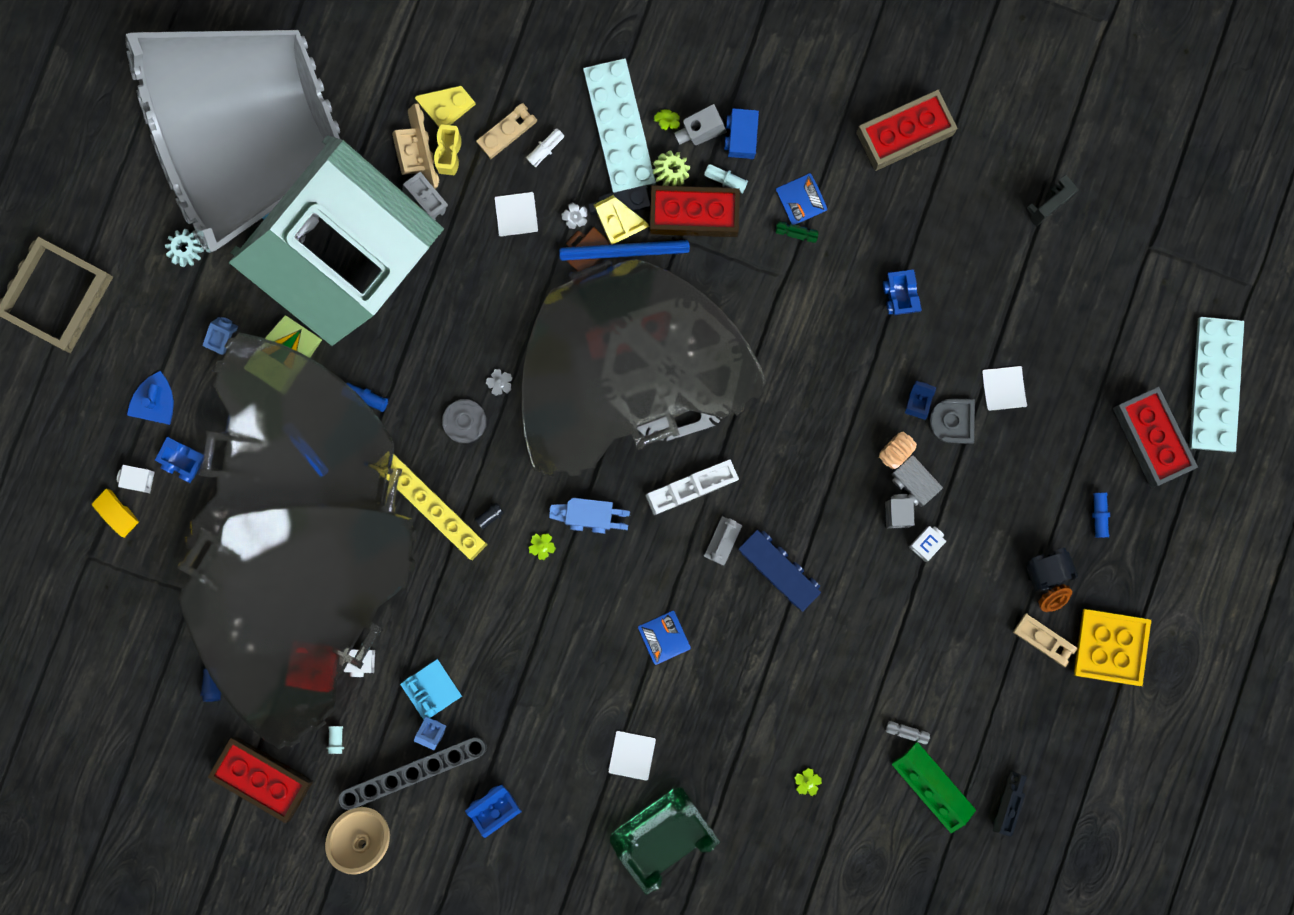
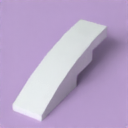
M727 460L646 494V498L653 514L656 515L738 481L739 478L731 460Z

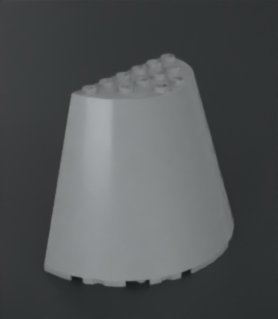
M299 30L137 32L126 34V47L129 49L127 51L132 79L139 80L140 85L137 86L138 90H136L145 123L148 124L152 133L150 135L168 184L171 190L173 189L177 197L175 200L188 224L193 223L195 231H192L193 235L201 247L206 249L208 253L216 251L270 213L325 147L322 141L327 135L340 139L338 135L340 133L339 125L336 120L333 121L330 114L332 107L329 100H324L321 92L324 91L323 83L320 78L317 79L314 72L316 70L315 62L312 57L308 56L306 51L308 49L307 41L304 36L300 35Z

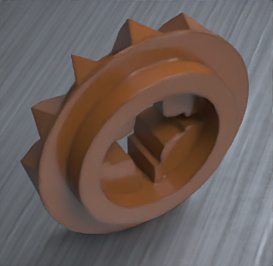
M1061 584L1060 586H1054L1051 590L1048 589V592L1043 594L1039 600V607L1044 612L1060 609L1069 601L1072 595L1071 588Z

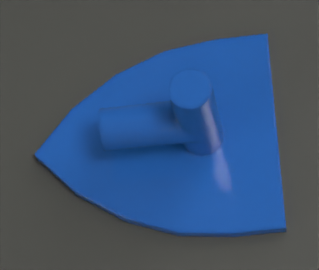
M161 371L151 375L140 384L133 394L127 416L170 425L174 407L173 393L168 380Z

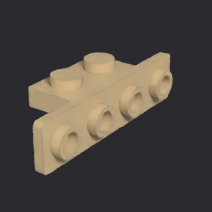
M417 103L408 109L412 129L395 130L392 135L402 175L421 172L436 189L439 177L433 166L434 156L428 145L429 135L425 131L423 124L424 114Z

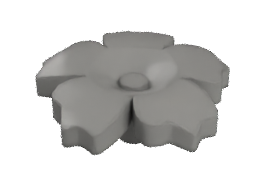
M573 202L568 204L569 210L561 213L562 220H565L568 227L575 229L576 225L578 227L584 226L587 222L585 218L587 216V208L585 206L579 208V205Z
M495 369L491 374L493 378H487L486 384L489 388H493L492 394L495 396L501 395L503 393L502 390L505 393L511 391L512 385L508 383L513 379L511 374L506 372L502 374L500 369Z

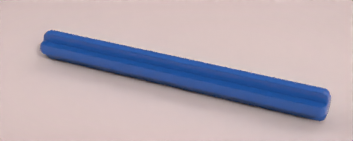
M688 240L565 247L560 248L559 255L560 260L563 261L688 253L690 245Z

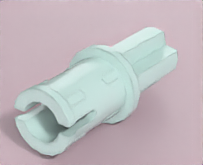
M711 164L707 166L704 174L706 177L721 183L722 187L726 185L730 188H740L742 194L748 183V180L731 174L730 170L727 172Z

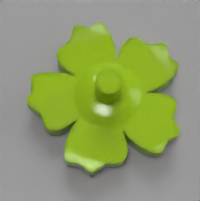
M663 109L654 116V121L659 122L661 129L667 130L668 127L678 129L680 126V116L675 112L671 113L670 110Z
M538 534L532 536L531 543L534 545L529 547V552L533 555L538 554L539 560H545L549 556L548 552L554 553L556 549L554 543H550L552 536L549 534H542L541 537Z
M809 768L802 772L803 775L797 773L794 778L796 780L795 783L799 785L796 789L799 794H806L808 790L811 796L816 795L818 790L816 785L822 784V778L817 774L813 775V769Z

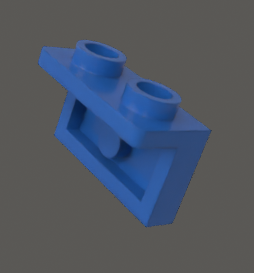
M503 785L493 787L486 796L475 800L465 810L484 838L522 812L510 792Z

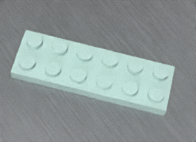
M626 58L583 68L613 193L644 185L646 187L656 185Z
M1207 317L1198 318L1189 445L1191 449L1236 452L1244 321Z

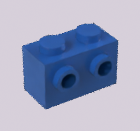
M732 109L731 115H727L726 129H730V136L725 137V150H728V157L754 159L759 111Z

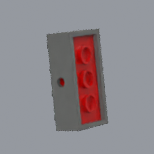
M1160 387L1113 408L1151 488L1198 468Z

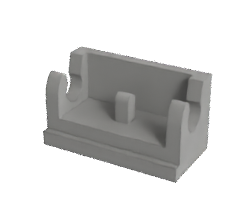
M421 172L403 184L402 192L434 220H436L435 218L439 214L443 215L448 204Z

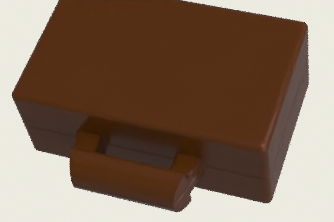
M595 227L586 235L577 231L566 243L568 247H573L571 244L580 235L582 239L575 247L611 245ZM600 258L566 261L584 276Z

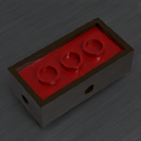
M652 185L650 234L738 237L740 188Z
M237 736L230 738L208 776L212 781L284 823L291 821L313 783L309 778Z

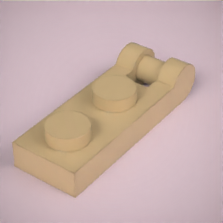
M524 103L517 106L512 113L477 140V144L490 159L537 122L535 116L528 113V108ZM520 116L524 120L521 125L516 121Z
M1024 614L1013 631L1014 634L1063 667L1067 666L1069 663L1068 658L1077 650L1074 645L1028 614ZM1059 646H1062L1064 650L1059 655L1056 653V650Z

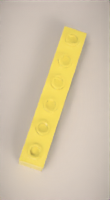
M389 451L374 466L470 560H473L488 545L394 453Z

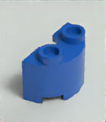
M914 270L888 273L887 281H883L884 293L889 295V301L887 302L889 315L921 312Z
M167 437L155 461L162 464L161 469L171 474L175 470L180 473L179 478L191 483L205 455Z

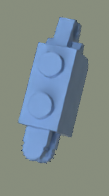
M572 498L568 501V504L551 505L550 519L565 522L566 525L570 526V530L583 531V527L592 528L594 533L605 534V530H610V528L628 530V525L625 523H611L612 515L626 517L630 514V511L613 509V502Z

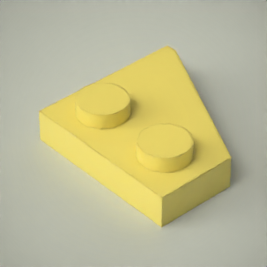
M462 86L415 97L419 105L438 127L441 124L451 125L476 105Z
M614 195L594 204L611 245L649 227L644 219Z

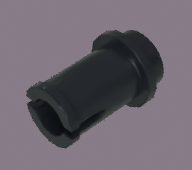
M497 503L494 505L490 504V508L476 517L475 520L484 530L497 518L501 519L504 511Z

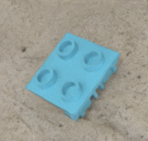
M438 659L400 684L423 720L425 717L431 718L462 697Z

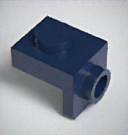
M915 381L909 394L905 414L926 420L936 387L925 382Z

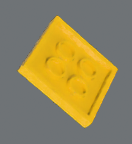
M1083 609L1074 676L1142 686L1151 620Z

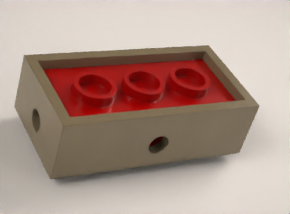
M938 89L860 125L856 133L874 170L877 171L953 136L958 128Z

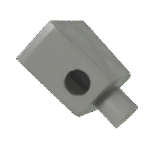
M713 104L684 119L685 128L674 134L679 144L692 140L694 145H698L727 131Z

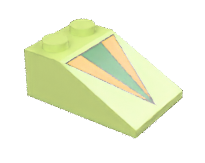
M285 315L255 349L244 367L286 394L322 339Z

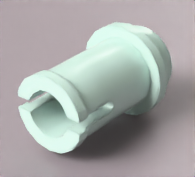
M329 726V747H326L328 754H342V749H344L342 747L343 726Z

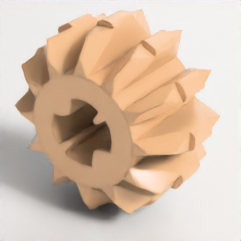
M900 432L881 450L879 458L886 466L896 469L907 460L917 444L910 435Z

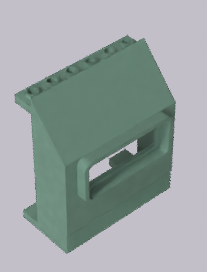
M327 135L322 141L325 147L241 248L235 246L230 252L234 257L229 263L333 346L376 314L444 228L344 140ZM313 213L317 214L381 269L363 293H360L295 239L296 233Z

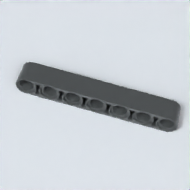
M481 737L470 738L344 790L339 795V804L342 808L350 810L477 759L486 752L487 744ZM473 741L481 744L482 750L480 753L476 754L471 751L470 745ZM451 750L460 752L461 759L459 762H453L450 759L449 754ZM432 758L437 759L440 763V767L436 771L429 767V761ZM410 767L418 769L419 776L417 779L409 777L408 769ZM390 775L395 776L398 780V784L394 788L387 784V778ZM368 784H373L377 788L375 796H370L366 792ZM347 793L355 795L356 801L354 804L346 802L345 796Z

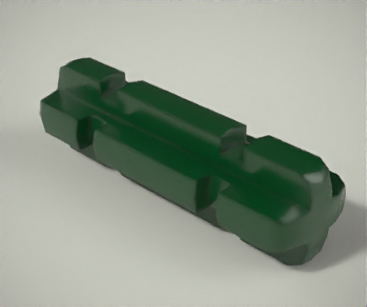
M781 221L777 223L776 227L777 234H787L788 237L800 240L807 239L808 242L816 243L819 235L817 230L810 229L809 231L805 227L793 224L789 226Z

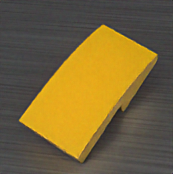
M105 489L92 503V506L100 516L123 538L139 523L131 510L121 504L112 490Z

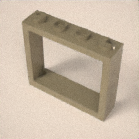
M38 237L36 241L31 243L26 259L22 260L19 264L18 273L7 286L8 291L4 298L0 299V317L71 353L113 277ZM45 249L96 275L60 340L9 314Z

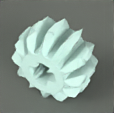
M184 229L181 235L177 230L175 231V238L168 236L171 244H165V248L169 249L166 255L172 258L174 264L180 263V266L185 267L188 262L192 266L194 265V258L201 260L197 253L204 252V249L200 247V243L194 237L193 232L189 234V231ZM184 244L188 246L185 247L187 249L185 252L181 250Z

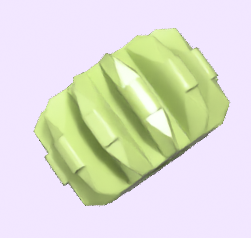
M668 151L666 155L662 153L658 156L659 160L653 163L656 168L652 174L659 176L656 182L662 180L663 186H668V184L670 186H682L684 180L689 178V174L686 171L690 169V166L684 165L687 158L681 160L680 152H677L675 155H673L672 151Z

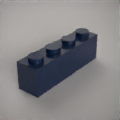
M758 530L755 531L738 551L798 610L803 612L821 594L818 590L820 585L812 577L807 579L802 574L804 569L796 562L792 564L786 558L788 554L780 546L775 548L770 543L772 538L765 531L761 533Z

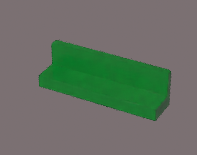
M918 742L907 753L893 762L892 766L950 833L966 825L976 812L972 804Z

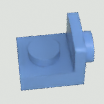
M227 318L215 319L209 325L202 346L223 355L226 353L232 333L237 331L238 326Z
M425 717L415 736L414 742L435 750L443 737L446 725Z

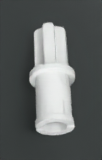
M555 129L543 142H538L539 145L526 159L536 168L548 154H552L551 150L564 138L563 133L559 129Z

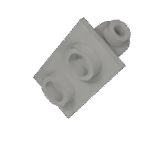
M722 516L704 557L725 565L742 525Z

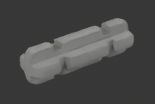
M892 721L887 723V733L897 734V736L913 741L918 740L922 744L929 742L930 734L928 732H919L918 729L902 724L898 725V723Z

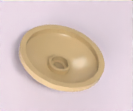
M358 807L346 811L334 821L328 831L325 843L328 860L336 869L346 874H360L370 870L380 862L387 851L390 840L388 824L381 814L371 808Z

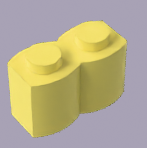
M441 124L437 132V143L439 146L434 155L435 166L439 174L455 175L459 166L457 153L461 147V136L457 126Z

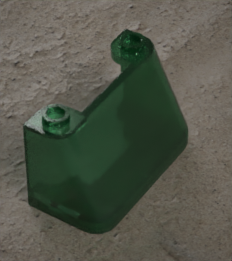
M676 788L617 829L610 837V843L617 857L646 895L656 891L661 886L662 876L660 873L692 850L698 848L700 852H710L716 845L721 843L683 788Z

